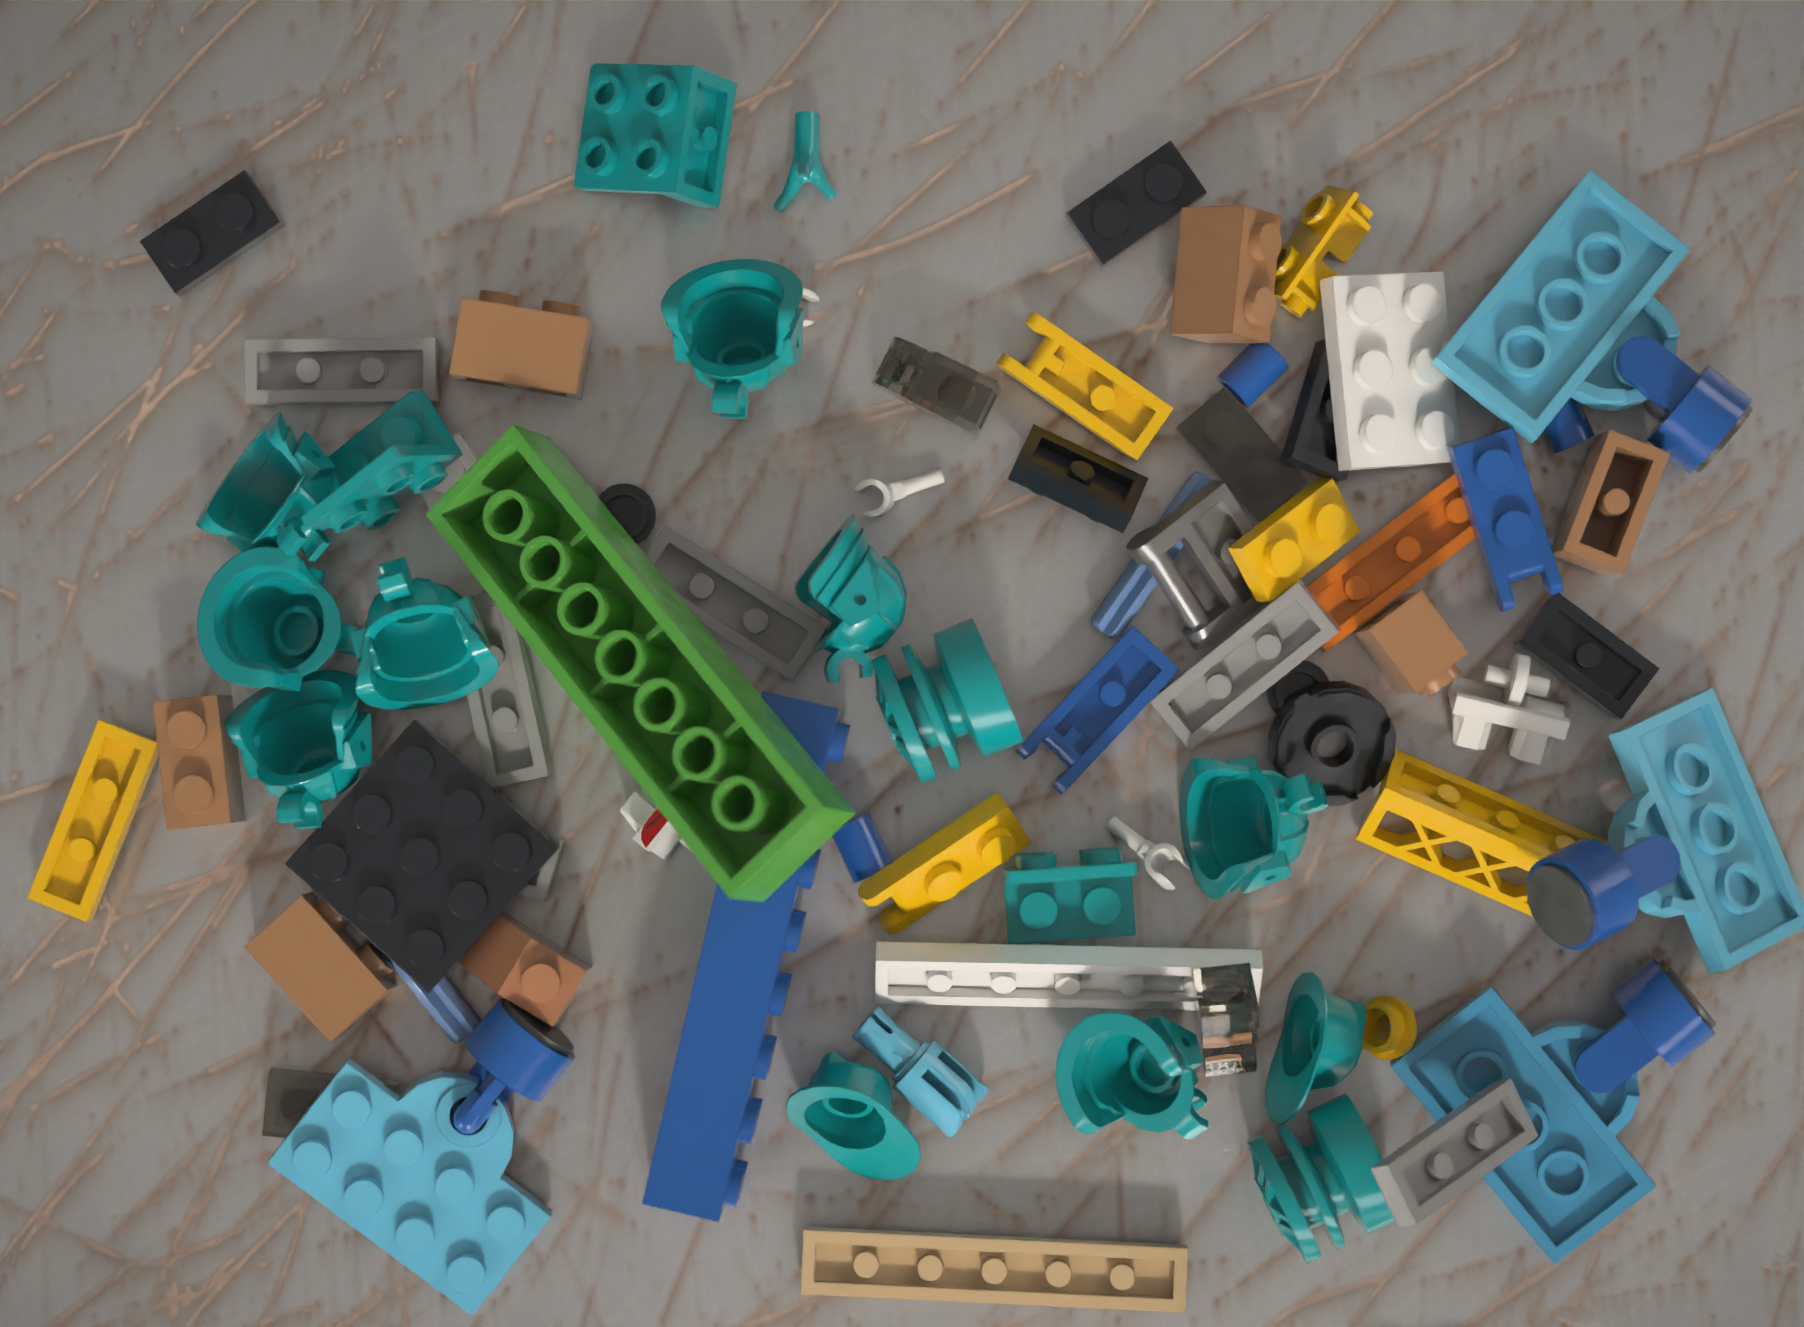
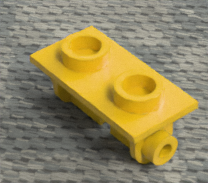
M1326 185L1323 191L1315 194L1305 204L1300 214L1301 223L1287 243L1281 247L1277 259L1274 296L1283 299L1280 305L1296 317L1301 318L1306 310L1314 311L1321 300L1320 280L1331 276H1338L1335 271L1322 262L1325 255L1328 253L1339 263L1346 264L1362 239L1371 229L1368 221L1373 212L1366 205L1356 200L1359 196L1356 191Z

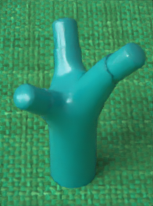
M810 111L795 113L792 164L783 192L774 203V208L779 212L785 211L802 185L807 182L815 184L828 200L834 198L837 194V191L828 181L820 160L819 113Z

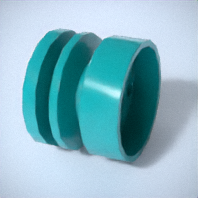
M973 618L934 633V645L938 658L937 664L926 667L917 651L910 644L901 647L911 672L910 675L897 680L886 654L871 660L875 670L876 699L899 754H902L918 773L922 784L937 778L927 750L934 747L942 746L952 771L961 768L956 738L969 734L975 746L985 758L1024 742Z
M1345 1093L1307 1111L1308 1122L1314 1141L1304 1146L1286 1124H1280L1275 1127L1286 1153L1275 1159L1270 1147L1261 1134L1246 1141L1252 1155L1255 1174L1253 1178L1280 1234L1300 1252L1307 1265L1322 1258L1311 1232L1312 1229L1320 1225L1336 1251L1345 1247L1344 1235L1338 1218L1340 1215L1350 1212L1358 1225L1368 1235L1396 1222L1370 1169L1383 1160L1356 1107Z

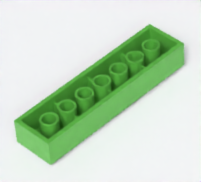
M512 424L426 513V516L729 899L764 902L856 813L550 437Z

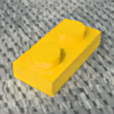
M1317 478L1229 546L1228 550L1255 600L1258 602H1272L1360 533V530L1333 478Z

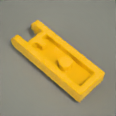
M1032 311L1025 320V323L1031 330L1045 338L1025 366L1020 364L1014 357L1002 353L996 365L1131 460L1137 462L1174 408L1051 322Z
M997 791L863 881L858 888V895L865 905L871 907L879 905L889 897H892L895 902L880 913L878 922L887 934H896L946 900L953 898L958 892L1000 864L1008 861L1013 855L1032 842Z

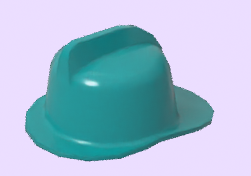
M1314 972L1302 973L1294 982L1288 996L1283 1029L1266 1082L1267 1116L1274 1124H1286L1294 1118L1304 1104L1310 1090L1334 1087L1345 1080L1356 1067L1362 1051L1366 1019L1365 1007L1359 1002L1325 992L1321 979Z
M831 1051L822 1058L819 1068L812 1074L808 1086L800 1088L788 1098L785 1109L789 1120L800 1130L807 1133L834 1160L849 1171L867 1178L888 1181L904 1178L916 1170L921 1158L919 1142L910 1129L893 1113L892 1093L889 1083L878 1070L864 1064L851 1062L839 1053Z

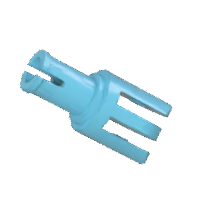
M879 1006L875 1008L860 1025V1028L851 1036L894 1073L892 1080L895 1083L892 1088L947 1137H953L957 1133L963 1120L968 1119L976 1108L977 1103L981 1102L989 1091L985 1084L935 1040L929 1044L925 1040L921 1044L918 1043L884 1013L883 1009Z

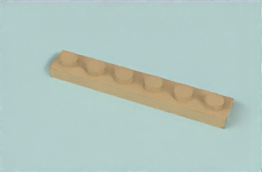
M804 1226L800 1294L1185 1313L1188 1247L1182 1244Z

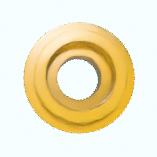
M1379 996L1372 999L1364 1006L1366 1019L1362 1047L1378 1059H1399L1410 1051L1416 1039L1417 1023L1413 1010L1407 1002L1397 996ZM1389 1021L1391 1024V1033H1389L1388 1030Z

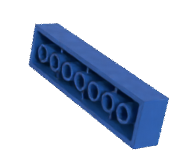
M762 691L761 697L825 775L827 774L830 760L842 762L850 725L839 722L841 709ZM818 849L764 902L729 899L717 883L642 1204L719 1222L725 1205L737 1207L748 1161L736 1159L740 1142L752 1143L763 1101L761 1098L751 1096L755 1078L767 1079L777 1042V1036L766 1034L770 1014L781 1017L792 974L780 971L785 951L796 953L807 913L795 909L799 889L802 887L811 890V887H813L821 849Z

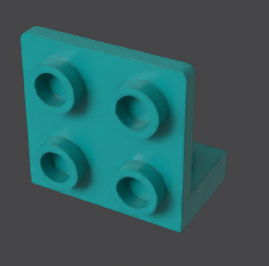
M593 64L589 75L574 186L584 191L662 194L696 207L719 208L737 83L694 65Z
M410 391L328 456L336 466L330 475L336 490L301 517L308 530L333 528L336 533L352 527L366 526L368 530L378 529L394 520L401 513L399 504L413 493L422 494L431 490L447 477L448 474L445 468L463 455L424 391Z
M1117 847L1079 850V862L1057 863V857L1054 852L1015 854L1016 866L1003 867L1008 944L1135 936L1132 876L1138 875L1137 862L1130 858H1122L1121 849H1117Z

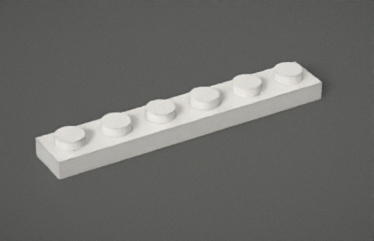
M876 942L875 1004L1258 1012L1263 973L1262 950L1114 947L1100 945Z

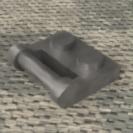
M1213 479L1155 526L1148 527L1137 533L1126 546L1138 565H1146L1184 622L1185 626L1182 632L1193 649H1202L1211 645L1265 603L1255 600L1228 550L1229 546L1254 527L1225 482ZM1179 541L1182 542L1220 600V603L1210 611L1205 610L1167 552Z

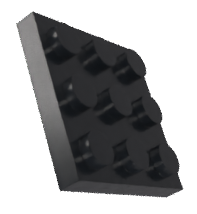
M413 720L323 820L322 827L314 830L288 859L285 865L427 993H430L560 847L418 720Z

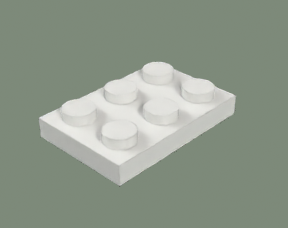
M1419 272L1331 276L1320 280L1339 471L1450 464L1451 460L1447 448L1460 444L1455 384L1431 364L1450 341L1444 273Z

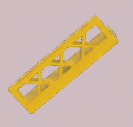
M1396 748L1395 757L1392 759L1381 781L1379 792L1360 824L1356 840L1530 916L1532 914L1527 901L1526 884L1516 886L1502 880L1498 869L1517 866L1529 872L1531 867L1540 859L1585 838L1597 839L1608 845V841ZM1388 810L1411 820L1417 831L1399 835L1378 825ZM1457 840L1471 846L1476 857L1462 860L1454 859L1445 855L1439 844Z

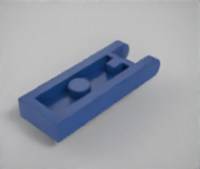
M1513 427L1504 428L1448 447L1449 457L1500 611L1505 612L1515 608V600L1509 583L1540 573L1543 585L1550 596L1563 592L1561 576Z
M1132 626L1024 740L1015 752L1025 760L1043 742L1069 767L1056 778L1052 785L1062 795L1180 669L1138 629Z

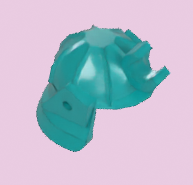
M735 259L712 263L697 268L679 278L670 286L661 301L662 314L666 320L665 324L673 332L675 361L690 362L697 378L708 387L714 388L712 412L721 413L720 417L747 419L749 412L748 391L765 390L767 384L782 375L788 365H795L802 361L804 310L799 308V304L802 299L803 288L797 275L788 268L773 262L757 259Z
M279 411L264 425L231 467L204 507L196 525L203 530L211 532L210 534L227 536L226 540L241 552L257 547H278L286 556L294 557L298 550L301 549L309 561L315 562L330 542L323 532L324 529L308 530L301 517L335 491L330 475L336 466L306 431L296 442L291 426H287L281 411Z
M853 513L829 538L795 584L797 598L831 622L814 649V653L823 649L831 652L824 665V675L828 683L840 682L837 668L839 663L845 658H851L859 665V678L872 677L873 664L867 653L882 648L896 632L905 616L907 591L900 571L887 556H880L871 544L869 545L864 528H860Z
M278 547L249 549L228 560L209 581L201 598L197 615V636L201 651L210 667L219 676L240 686L252 688L271 687L286 691H300L303 677L314 671H321L324 663L334 652L356 657L350 632L362 627L342 624V614L337 606L336 599L322 586L325 572L306 566L304 560L300 559L296 554L294 557L286 556Z
M405 557L379 565L382 575L377 577V582L381 592L375 595L370 605L365 627L350 632L356 658L360 663L355 674L357 676V696L364 703L381 709H419L459 699L473 693L491 681L499 669V662L487 645L489 640L473 594L462 597L449 586L434 583L430 579L418 577L412 579Z
M335 670L315 671L303 677L300 691H286L265 687L240 703L226 719L225 729L231 738L230 741L242 750L241 755L248 777H258L259 781L265 785L270 793L279 797L276 810L277 822L294 823V828L298 830L321 828L323 821L321 803L334 800L337 795L343 793L358 780L361 767L372 765L370 712L358 713L360 699L356 694L357 678L352 674Z
M1255 755L1230 759L1225 763L1213 757L1211 759H1192L1184 772L1181 782L1179 818L1185 855L1190 864L1191 873L1200 889L1208 897L1219 899L1229 891L1236 890L1239 886H1241L1242 893L1245 894L1291 877L1292 874L1289 866L1301 854L1309 826L1307 814L1320 811L1329 806L1322 782L1317 780L1310 783L1309 776L1305 773L1288 779L1274 770H1262L1259 768Z
M1102 1012L1080 1021L1065 1037L1056 1062V1085L1063 1109L1074 1128L1079 1132L1085 1134L1095 1133L1111 1123L1119 1122L1121 1119H1125L1139 1129L1161 1133L1174 1128L1182 1137L1189 1140L1209 1128L1208 1120L1202 1118L1196 1112L1207 1104V1096L1201 1090L1194 1087L1199 1082L1195 1068L1204 1063L1195 1033L1163 1016L1142 1020L1124 1013Z

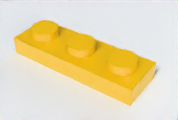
M98 720L27 899L86 922L93 920L157 760V740L109 721Z

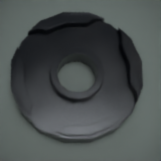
M1346 681L1318 682L1296 692L1278 710L1268 732V758L1273 770L1288 779L1305 773L1309 776L1310 783L1317 780L1322 782L1329 806L1346 805L1359 799L1357 794L1364 792L1369 786L1374 789L1383 780L1392 759L1395 757L1396 731L1385 707L1366 688ZM1334 731H1341L1347 734L1346 745L1339 754L1333 757L1317 755L1318 744L1326 734Z

